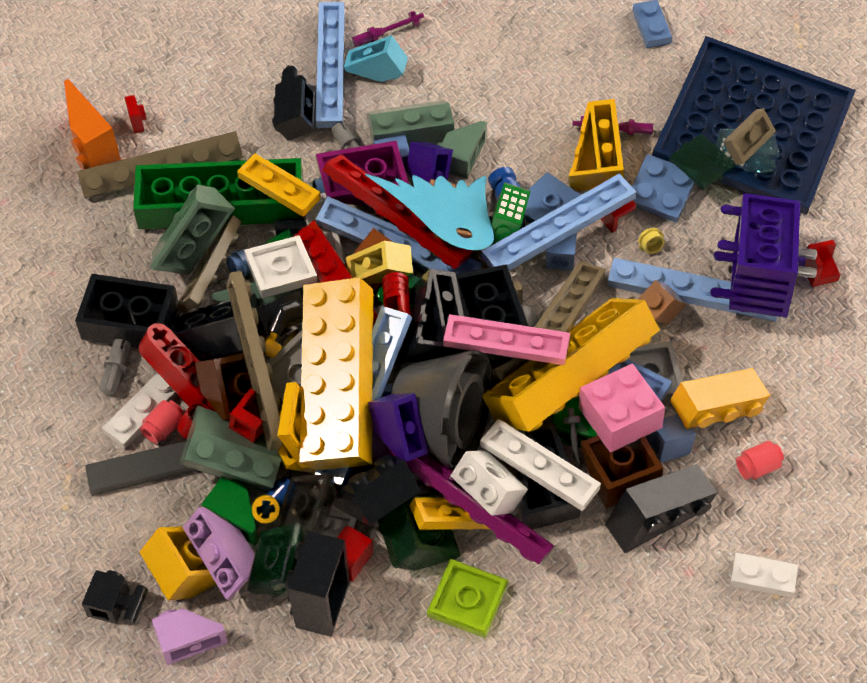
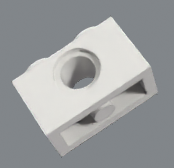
M487 450L466 451L450 475L491 516L513 513L528 490Z

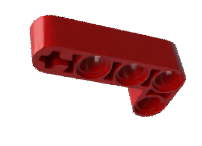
M155 323L147 329L140 341L139 352L189 406L177 426L181 436L187 439L197 406L212 411L215 410L200 391L195 363L200 361L167 326Z

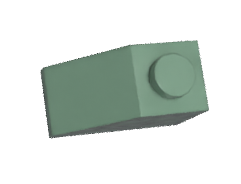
M479 121L447 132L443 142H438L437 145L453 149L450 174L468 179L487 140V122Z

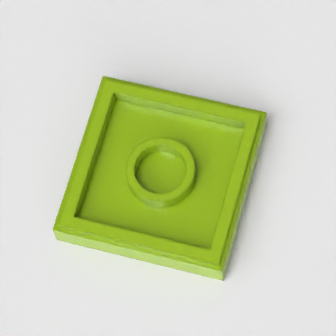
M450 559L427 610V617L486 639L509 580Z

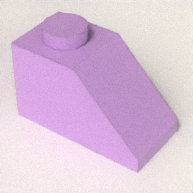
M183 608L164 611L157 618L151 619L167 665L228 643L222 624Z

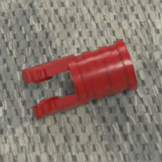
M392 272L385 275L382 279L384 307L401 311L411 316L408 277L400 272Z

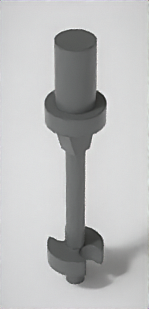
M567 408L568 417L563 418V424H569L574 466L582 471L575 423L581 422L580 416H574L573 408Z

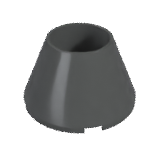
M472 350L407 364L400 370L393 384L391 394L415 393L428 454L450 470L454 471L466 451H477L489 414V408L485 404L482 395L486 393V388H492L491 364L485 353Z

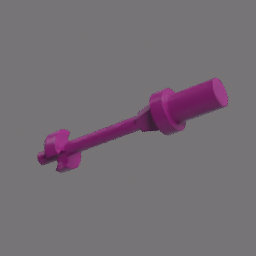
M413 10L408 13L409 18L384 28H367V32L352 37L353 44L357 47L370 41H377L384 33L411 22L414 27L420 25L419 19L424 18V14L416 15V12Z
M581 116V121L573 120L572 126H580L581 130L584 116ZM629 119L628 122L618 124L620 131L626 132L631 136L634 133H653L652 123H638L634 119Z

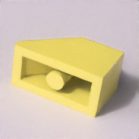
M382 241L346 257L347 269L353 278L360 277L367 284L382 283L383 277L392 272H400L406 276L413 274L410 245Z

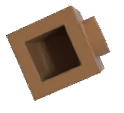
M655 280L637 299L645 300L655 321L666 325L687 305L669 285Z

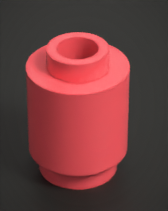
M162 400L143 419V425L140 427L141 433L154 444L165 441L177 428L178 422L182 417V408L172 400L169 402Z
M768 440L741 452V456L736 458V465L744 479L752 478L755 480L780 469L784 455L779 445L773 444Z

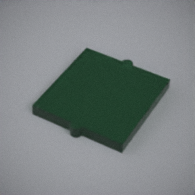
M702 133L689 143H683L682 148L673 153L669 158L702 190L716 180L720 181L724 174L735 167V163Z

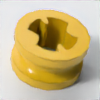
M271 495L259 496L253 502L252 513L254 518L260 523H271L279 515V503ZM265 500L270 501V506L272 504L275 506V511L270 512L267 518L261 517L262 512L257 513V507L262 506V501Z

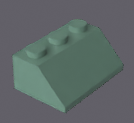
M446 100L367 111L373 144L378 139L406 135L409 149L411 142H427L437 145L438 142H443L447 132L454 130V120L450 104Z
M196 185L189 193L188 199L180 211L175 214L166 232L159 238L158 244L152 251L150 267L156 271L191 274L235 208L215 188Z
M197 406L179 464L220 478L223 476L230 481L236 480L245 486L263 492L272 489L281 457L277 450L268 451L264 432L255 443H252L229 429L230 419L222 420L217 412Z

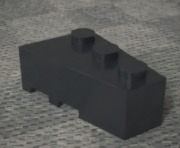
M429 269L412 289L410 301L412 320L404 338L400 361L421 362L470 351L444 347L443 343L449 314L464 316L456 273Z
M554 422L542 425L531 432L525 431V436L568 462ZM523 474V485L528 489L522 498V522L533 530L580 518L581 510Z
M696 464L625 489L605 526L623 552L627 553L692 517L705 514L712 507L711 502L718 492Z

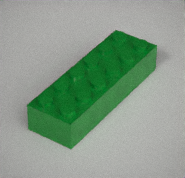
M301 158L266 159L304 182ZM247 160L136 165L133 211L138 229L168 228L175 214L180 211L188 199L189 193L196 185L215 188L235 208L229 218L232 215L241 221L240 225L275 223V220L289 219L304 221V217L238 178L237 171Z

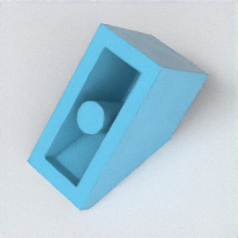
M390 35L349 50L343 68L346 72L384 82L390 79H397L404 74L408 57L394 37Z

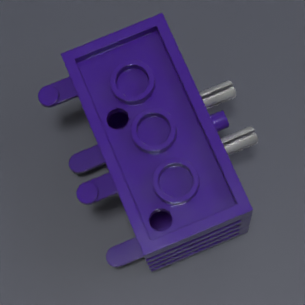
M743 193L741 207L721 206L723 214L739 216L734 242L720 240L717 244L719 249L733 251V253L716 251L713 255L717 261L732 262L730 289L712 288L710 294L715 298L729 299L730 310L787 318L797 276L815 278L817 274L816 268L805 267L806 259H816L817 250L799 248L800 201Z

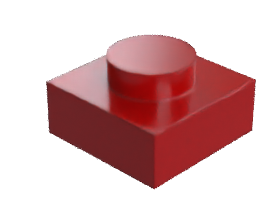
M135 95L124 97L134 134L145 131L142 120H146L147 117L143 104H137Z

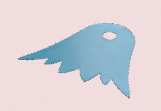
M365 174L396 197L431 231L449 244L462 249L476 251L486 249L493 243L494 233L488 215L485 195L486 176L477 179L469 187H467L463 180H460L455 188L442 176L437 177L433 186L420 177L413 175L414 187L397 178L395 180L398 185L379 177ZM465 228L472 233V237H461L457 234L456 229Z

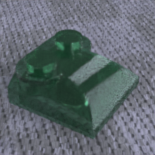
M294 523L261 532L247 591L256 595L265 593L272 597H278L287 590L285 589L286 576L289 570H294L297 563V560H295L296 548L299 541H303L301 525Z

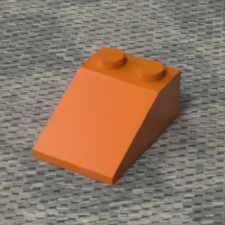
M69 79L65 80L64 86L69 125L73 139L70 141L78 153L76 161L80 168L84 170L120 161L121 157L113 128Z

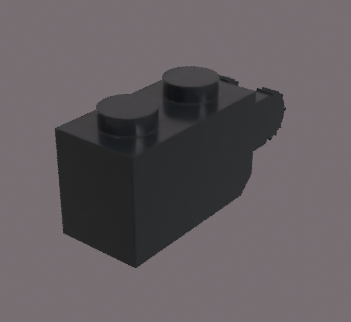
M289 65L282 71L281 83L275 85V97L273 98L274 117L272 119L275 130L280 132L288 141L315 131L316 93L306 84L305 77L298 75L297 69Z

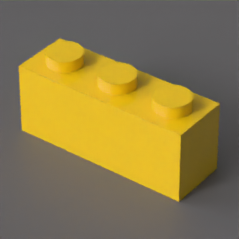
M749 368L681 382L671 397L670 402L686 429L698 426L704 428L716 422L724 421L727 423L739 417H754L763 410V406L769 399L770 394L755 370Z

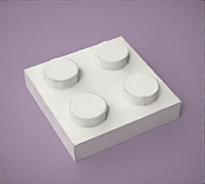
M300 235L244 250L246 261L261 298L302 288L306 284L318 283L317 274Z

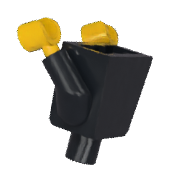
M300 291L292 292L254 307L257 310L259 325L265 340V355L270 358L275 357L282 348V345L275 341L277 336H282L285 329L303 322V295H301Z

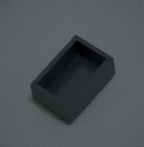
M307 531L304 542L299 541L296 548L295 560H297L295 568L288 571L285 580V589H288L287 601L291 603L290 615H293L296 628L332 637L350 584L346 544L343 539Z

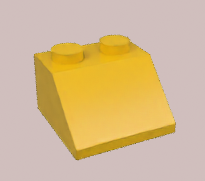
M183 526L159 527L139 551L168 601L191 599L216 585V582L182 528Z

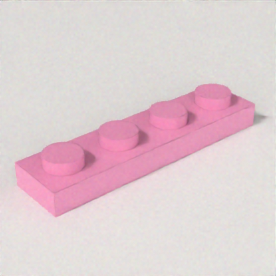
M449 314L443 343L444 347L470 351L476 350L483 353L565 365L570 333Z

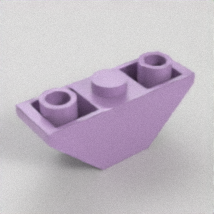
M199 507L182 528L225 599L231 600L248 581L255 553L238 528L205 507Z

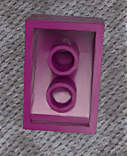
M397 141L316 154L326 198L328 196L345 204L371 207L364 201L354 197L352 192L341 184L334 182L329 175L322 171L327 161L340 154L369 175L379 177L398 185L395 180L396 178L409 184Z

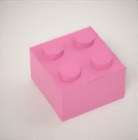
M633 363L580 387L579 409L610 453L663 427L665 406Z

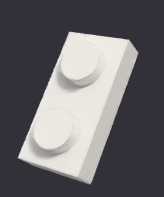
M735 552L730 586L793 598L798 565Z

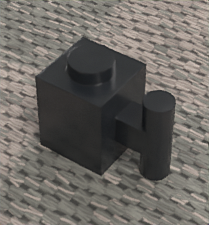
M95 570L82 601V606L87 617L117 624L122 610H125L126 613L123 621L127 624L135 625L148 593V588L137 585L133 595H129L130 589L126 578L122 574L112 570L107 572Z

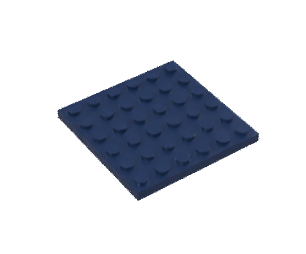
M705 36L654 147L652 156L698 172L699 175L750 194L800 201V213L807 215L856 90ZM764 108L776 132L743 164V167L735 164L731 155L730 157L725 155L728 150L725 144L723 147L721 146L724 143L723 138L726 139L756 109Z

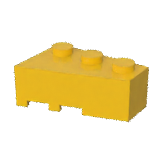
M615 99L587 103L578 145L574 153L573 165L569 172V186L575 191L591 190L619 173L624 178Z

